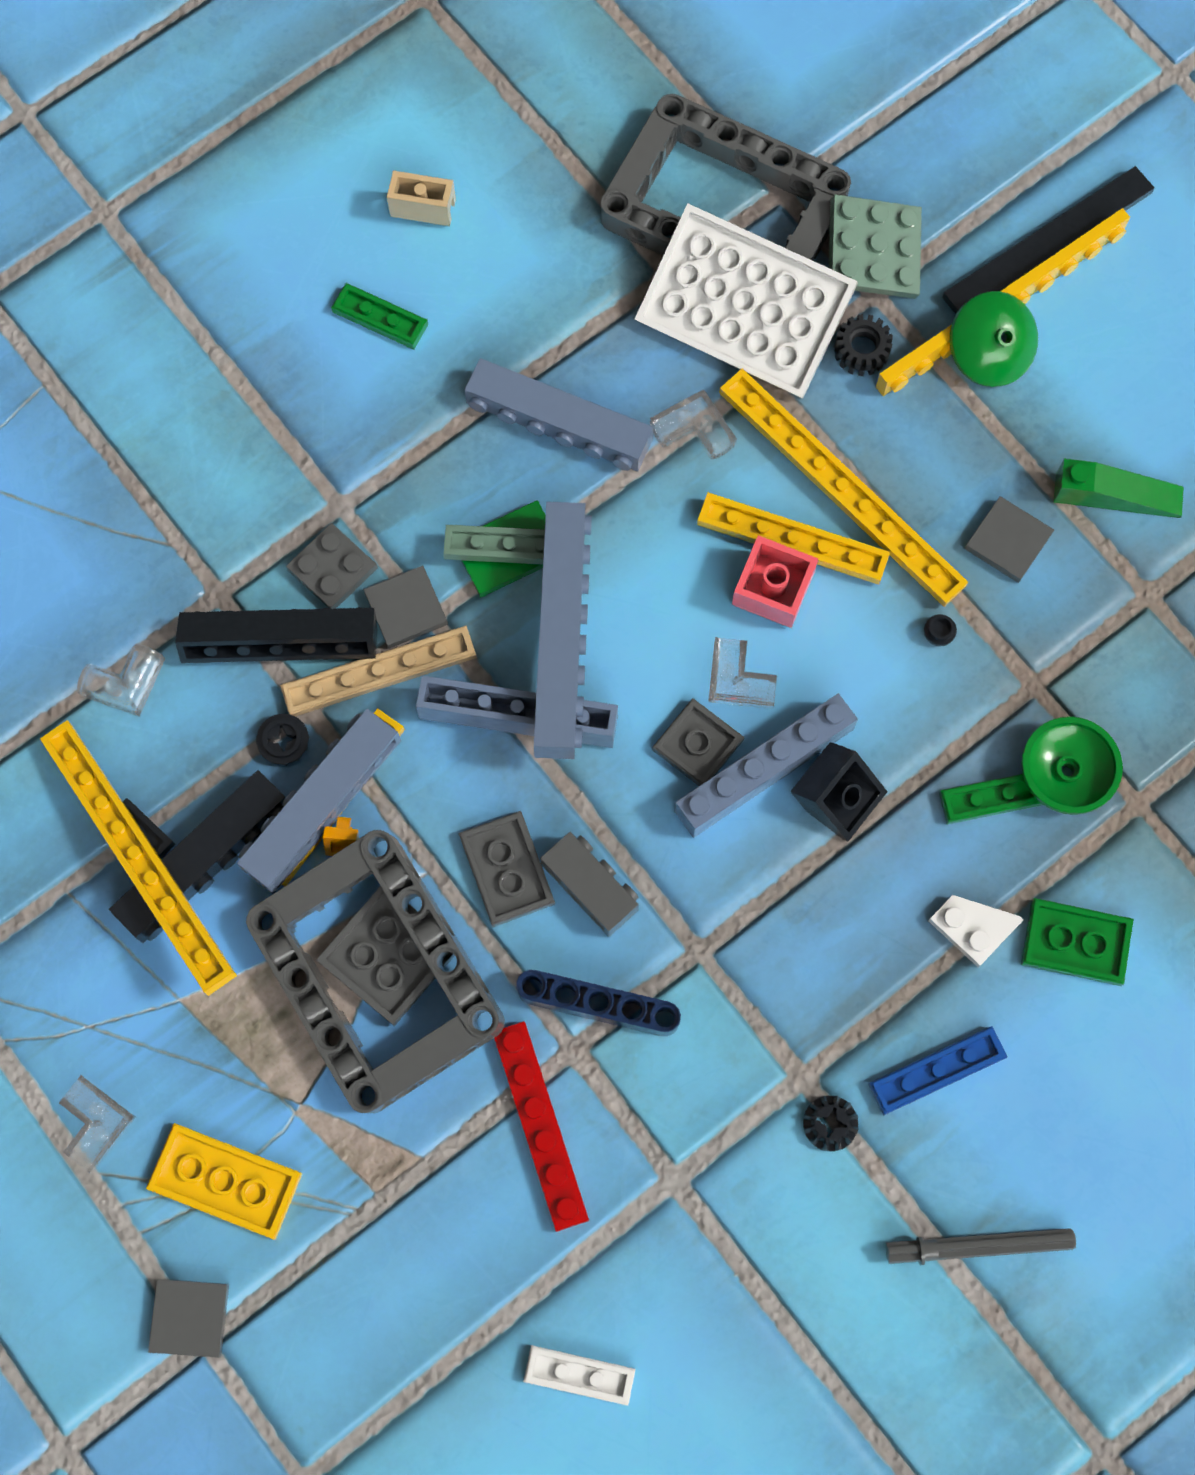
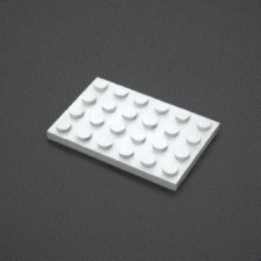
M687 203L635 320L734 367L743 368L747 373L803 398L858 282Z

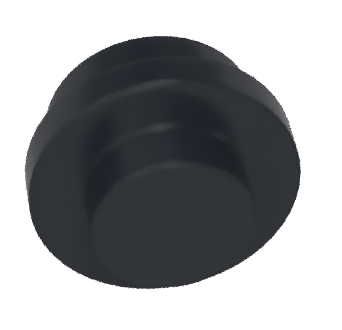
M943 614L933 615L926 621L924 626L925 638L935 646L950 644L957 633L955 622Z

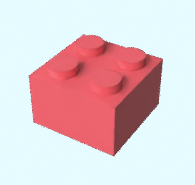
M758 535L735 588L732 605L792 628L814 576L819 559Z

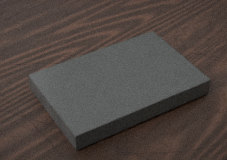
M521 811L459 833L492 928L555 905L553 895Z

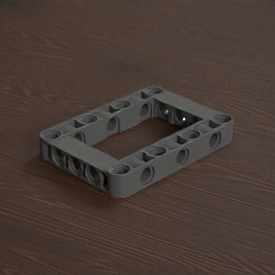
M666 94L662 96L608 189L602 196L601 223L604 228L664 256L671 238L665 235L674 234L681 217L662 208L659 211L642 203L675 144L679 142L811 202L807 210H803L800 214L799 224L793 235L789 234L785 248L815 261L830 233V199L834 195L848 196L851 179L848 173L839 167L680 95ZM775 163H781L784 166H778ZM829 188H836V189H838L839 191H833V190H830ZM613 209L621 210L620 212H617V213L611 212V210H613Z
M373 830L249 910L246 919L248 930L348 1103L357 1112L377 1113L497 1037L504 1028L505 1019L496 1001L402 846L395 837L385 831ZM381 841H386V853L376 857L374 853L375 846ZM372 874L376 877L458 1014L375 1069L371 1067L361 1050L363 1045L344 1012L337 1009L327 991L329 986L312 957L304 952L294 935L297 922L314 911H322L325 909V904L344 892L350 893L353 891V886ZM420 897L422 901L421 909L417 913L411 914L408 910L410 900ZM271 913L273 924L269 929L264 930L262 920L267 914ZM454 954L457 964L452 971L446 972L442 966L443 960L447 955ZM304 970L307 980L302 987L298 988L295 984V976L299 971ZM484 1012H489L492 1016V1024L487 1030L482 1031L477 1024L478 1017ZM338 1028L341 1033V1039L337 1045L332 1046L329 1043L328 1035L332 1029ZM370 1086L375 1091V1100L371 1105H366L363 1102L362 1093Z

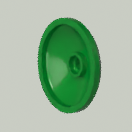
M991 291L976 295L965 302L954 317L950 330L951 354L963 375L976 384L987 387L1008 385L1018 380L1027 372L1036 356L1038 330L1035 319L1028 307L1011 294ZM1003 332L1007 336V340L1005 343L1001 340V334Z
M1060 717L1041 725L1028 739L1021 760L1023 778L1032 795L1049 809L1069 815L1086 814L1106 804L1116 793L1123 773L1122 757L1114 739L1098 724L1079 717ZM1062 767L1070 768L1072 771V775H1064L1062 773Z

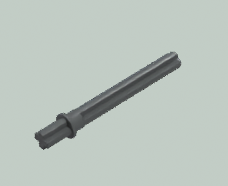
M1072 1229L923 1240L921 1236H917L916 1240L887 1242L886 1258L888 1264L919 1262L920 1265H925V1261L1065 1251L1076 1248V1236Z

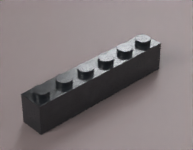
M375 608L179 612L175 644L181 663L376 658L378 628Z
M259 770L162 859V862L188 901L197 892L199 894L205 892L213 884V877L218 872L233 866L244 846L249 842L254 843L262 834L261 827L271 816L276 817L284 806L282 804L286 797ZM135 885L108 909L142 943L147 939L149 941L155 939L163 931V928Z

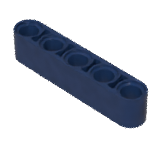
M538 970L524 971L517 979L516 988L520 999L532 1006L658 1036L672 1035L677 1031L680 1024L681 1014L678 1007L668 1001ZM529 980H537L541 983L542 988L536 995H527L523 991L524 984ZM564 987L572 989L575 993L574 999L569 1003L559 1002L556 999V993L559 989ZM593 996H604L608 1001V1006L602 1011L592 1010L589 1006V1001ZM628 1003H635L640 1007L641 1015L636 1019H628L622 1013L623 1007ZM661 1011H668L674 1016L675 1021L669 1027H661L655 1020L656 1015Z

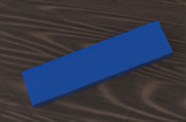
M991 1026L870 1082L868 1085L884 1116L1008 1058L994 1028Z

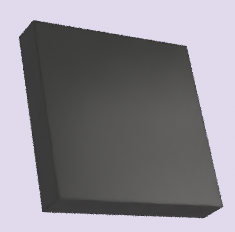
M1000 496L967 543L965 550L1019 583L1053 534L1054 529Z
M423 565L364 589L370 607L375 608L376 621L388 649L448 625L446 616Z
M692 698L654 744L652 750L700 786L718 773L744 741V736Z
M157 1279L148 1353L221 1358L230 1284Z

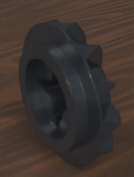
M290 714L273 715L266 719L258 729L256 736L257 748L262 757L272 764L287 766L288 763L299 761L302 754L308 750L309 734L307 728L296 716ZM281 728H283L288 738H293L292 741L287 742L285 751H283L279 743H274L275 740L280 739Z
M822 1096L814 1100L805 1111L803 1117L805 1135L815 1147L830 1152L842 1150L852 1143L858 1132V1115L851 1103L839 1096ZM833 1109H836V1121L840 1122L841 1125H845V1128H834L829 1138H827V1126L816 1119L828 1118Z

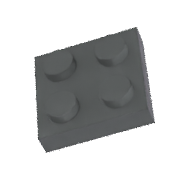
M333 523L323 530L286 566L287 570L330 609H336L378 569L377 564Z

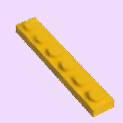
M709 492L706 495L697 520L698 526L755 544L759 535L818 558L817 565L878 585L890 555L889 551Z

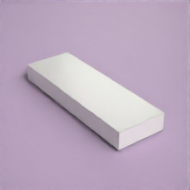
M531 1345L523 1382L628 1406L636 1369Z

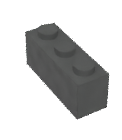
M569 832L540 858L541 865L600 929L610 937L638 911L639 904L636 900L639 897L628 884L625 883L621 886L613 877L616 875V872L604 859L599 862L591 854L593 848L584 837L579 835L576 838Z

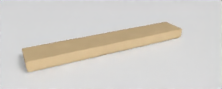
M463 626L376 654V658L360 659L280 686L289 714L299 716L477 657L467 626Z

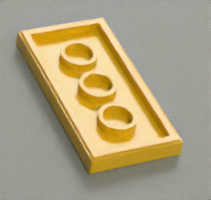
M174 1123L146 1189L276 1240L303 1173Z

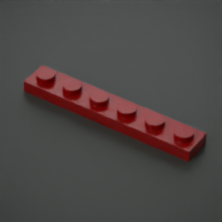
M523 1021L505 1027L494 1039L555 1230L559 1232L588 1222L589 1218L526 1023Z

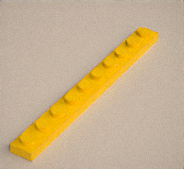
M1123 208L1000 292L1011 294L1026 304L1032 294L1037 291L1040 293L1046 291L1054 283V279L1060 275L1067 276L1072 273L1079 265V262L1085 258L1087 260L1094 258L1108 242L1114 244L1119 241L1126 233L1125 227L1130 216ZM952 325L881 372L876 384V389L881 395L885 396L892 390L893 392H898L909 382L908 379L915 374L921 376L933 366L934 361L940 357L946 359L951 356L950 330Z
M743 368L720 387L719 394L883 550L889 551L890 556L943 607L967 586L968 581Z
M66 720L41 737L40 740L203 992L209 996L235 978L237 974L73 725Z

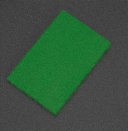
M538 500L483 525V527L545 530L546 515ZM461 560L480 598L543 568V564Z
M1033 898L1031 900L1021 965L1122 986L1125 981L1134 919Z

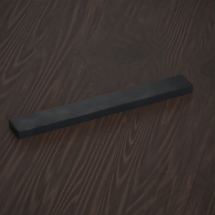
M1134 166L945 291L942 298L954 313L957 314L964 303L972 297L985 292L1003 290L1123 208L1126 211L1152 194L1155 187Z

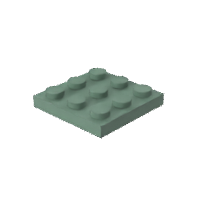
M834 195L830 199L829 269L856 280L858 284L854 291L916 299L920 295L922 207Z

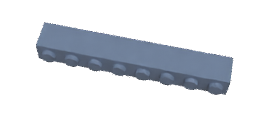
M546 502L534 758L575 759V748H582V728H576V716L583 717L584 697L577 696L578 685L585 684V665H579V655H586V635H580L581 624H587L588 605L582 604V594H588L589 575L583 574V564L590 565V545H584L585 535H591L592 516L585 515L586 503Z

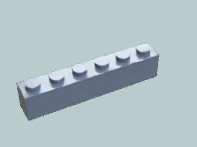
M481 358L465 388L466 403L472 409L481 413L487 411L495 414L500 420L508 424L517 423L525 426L528 431L535 435L542 436L545 434L555 438L556 442L562 446H574L582 449L592 458L600 459L602 457L612 461L616 467L622 470L632 469L638 472L653 441L654 427Z
M422 676L416 709L419 719L534 736L536 693ZM584 700L583 717L576 716V728H582V744L613 748L618 719V705Z
M836 694L675 803L674 812L693 838L822 752L830 742L835 743L853 731L858 718L840 694Z
M366 709L362 715L357 714L352 718L347 726L348 732L341 740L336 739L330 744L325 753L327 756L319 766L315 764L309 769L304 777L305 783L298 791L293 790L287 795L282 804L284 807L276 817H269L261 827L262 834L254 843L249 842L239 854L240 860L237 862L239 867L272 894L276 892L322 837L325 826L330 827L401 742L399 733L369 709Z

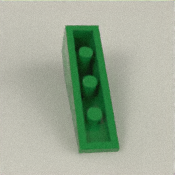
M1064 458L1056 472L1054 503L1181 518L1184 487L1097 462Z

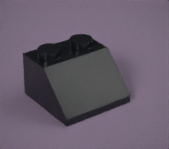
M830 742L790 792L806 812L848 842L888 791L856 751Z

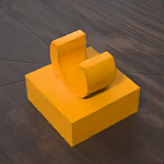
M338 817L336 827L325 826L323 843L326 856L335 855L359 839L358 829L350 827L351 818Z

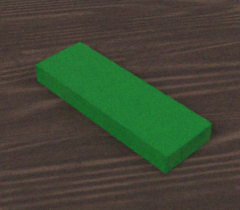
M345 283L331 307L333 313L413 350L428 326L427 319L348 283Z
M1023 774L945 789L939 792L947 825L1043 805L1028 789Z

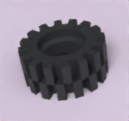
M859 314L856 321L852 316L848 318L847 324L843 322L840 330H838L834 345L836 361L841 360L840 367L842 369L849 366L848 373L852 375L854 370H859L858 376H864L865 371H868L869 375H873L875 369L880 371L889 359L893 345V336L889 334L890 328L888 325L882 327L883 320L879 318L876 323L873 322V315H868L867 320H863V314ZM856 337H866L874 342L875 349L871 353L862 354L853 349L851 342Z

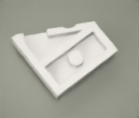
M952 895L929 919V922L972 963L980 967L1024 919L1018 915Z

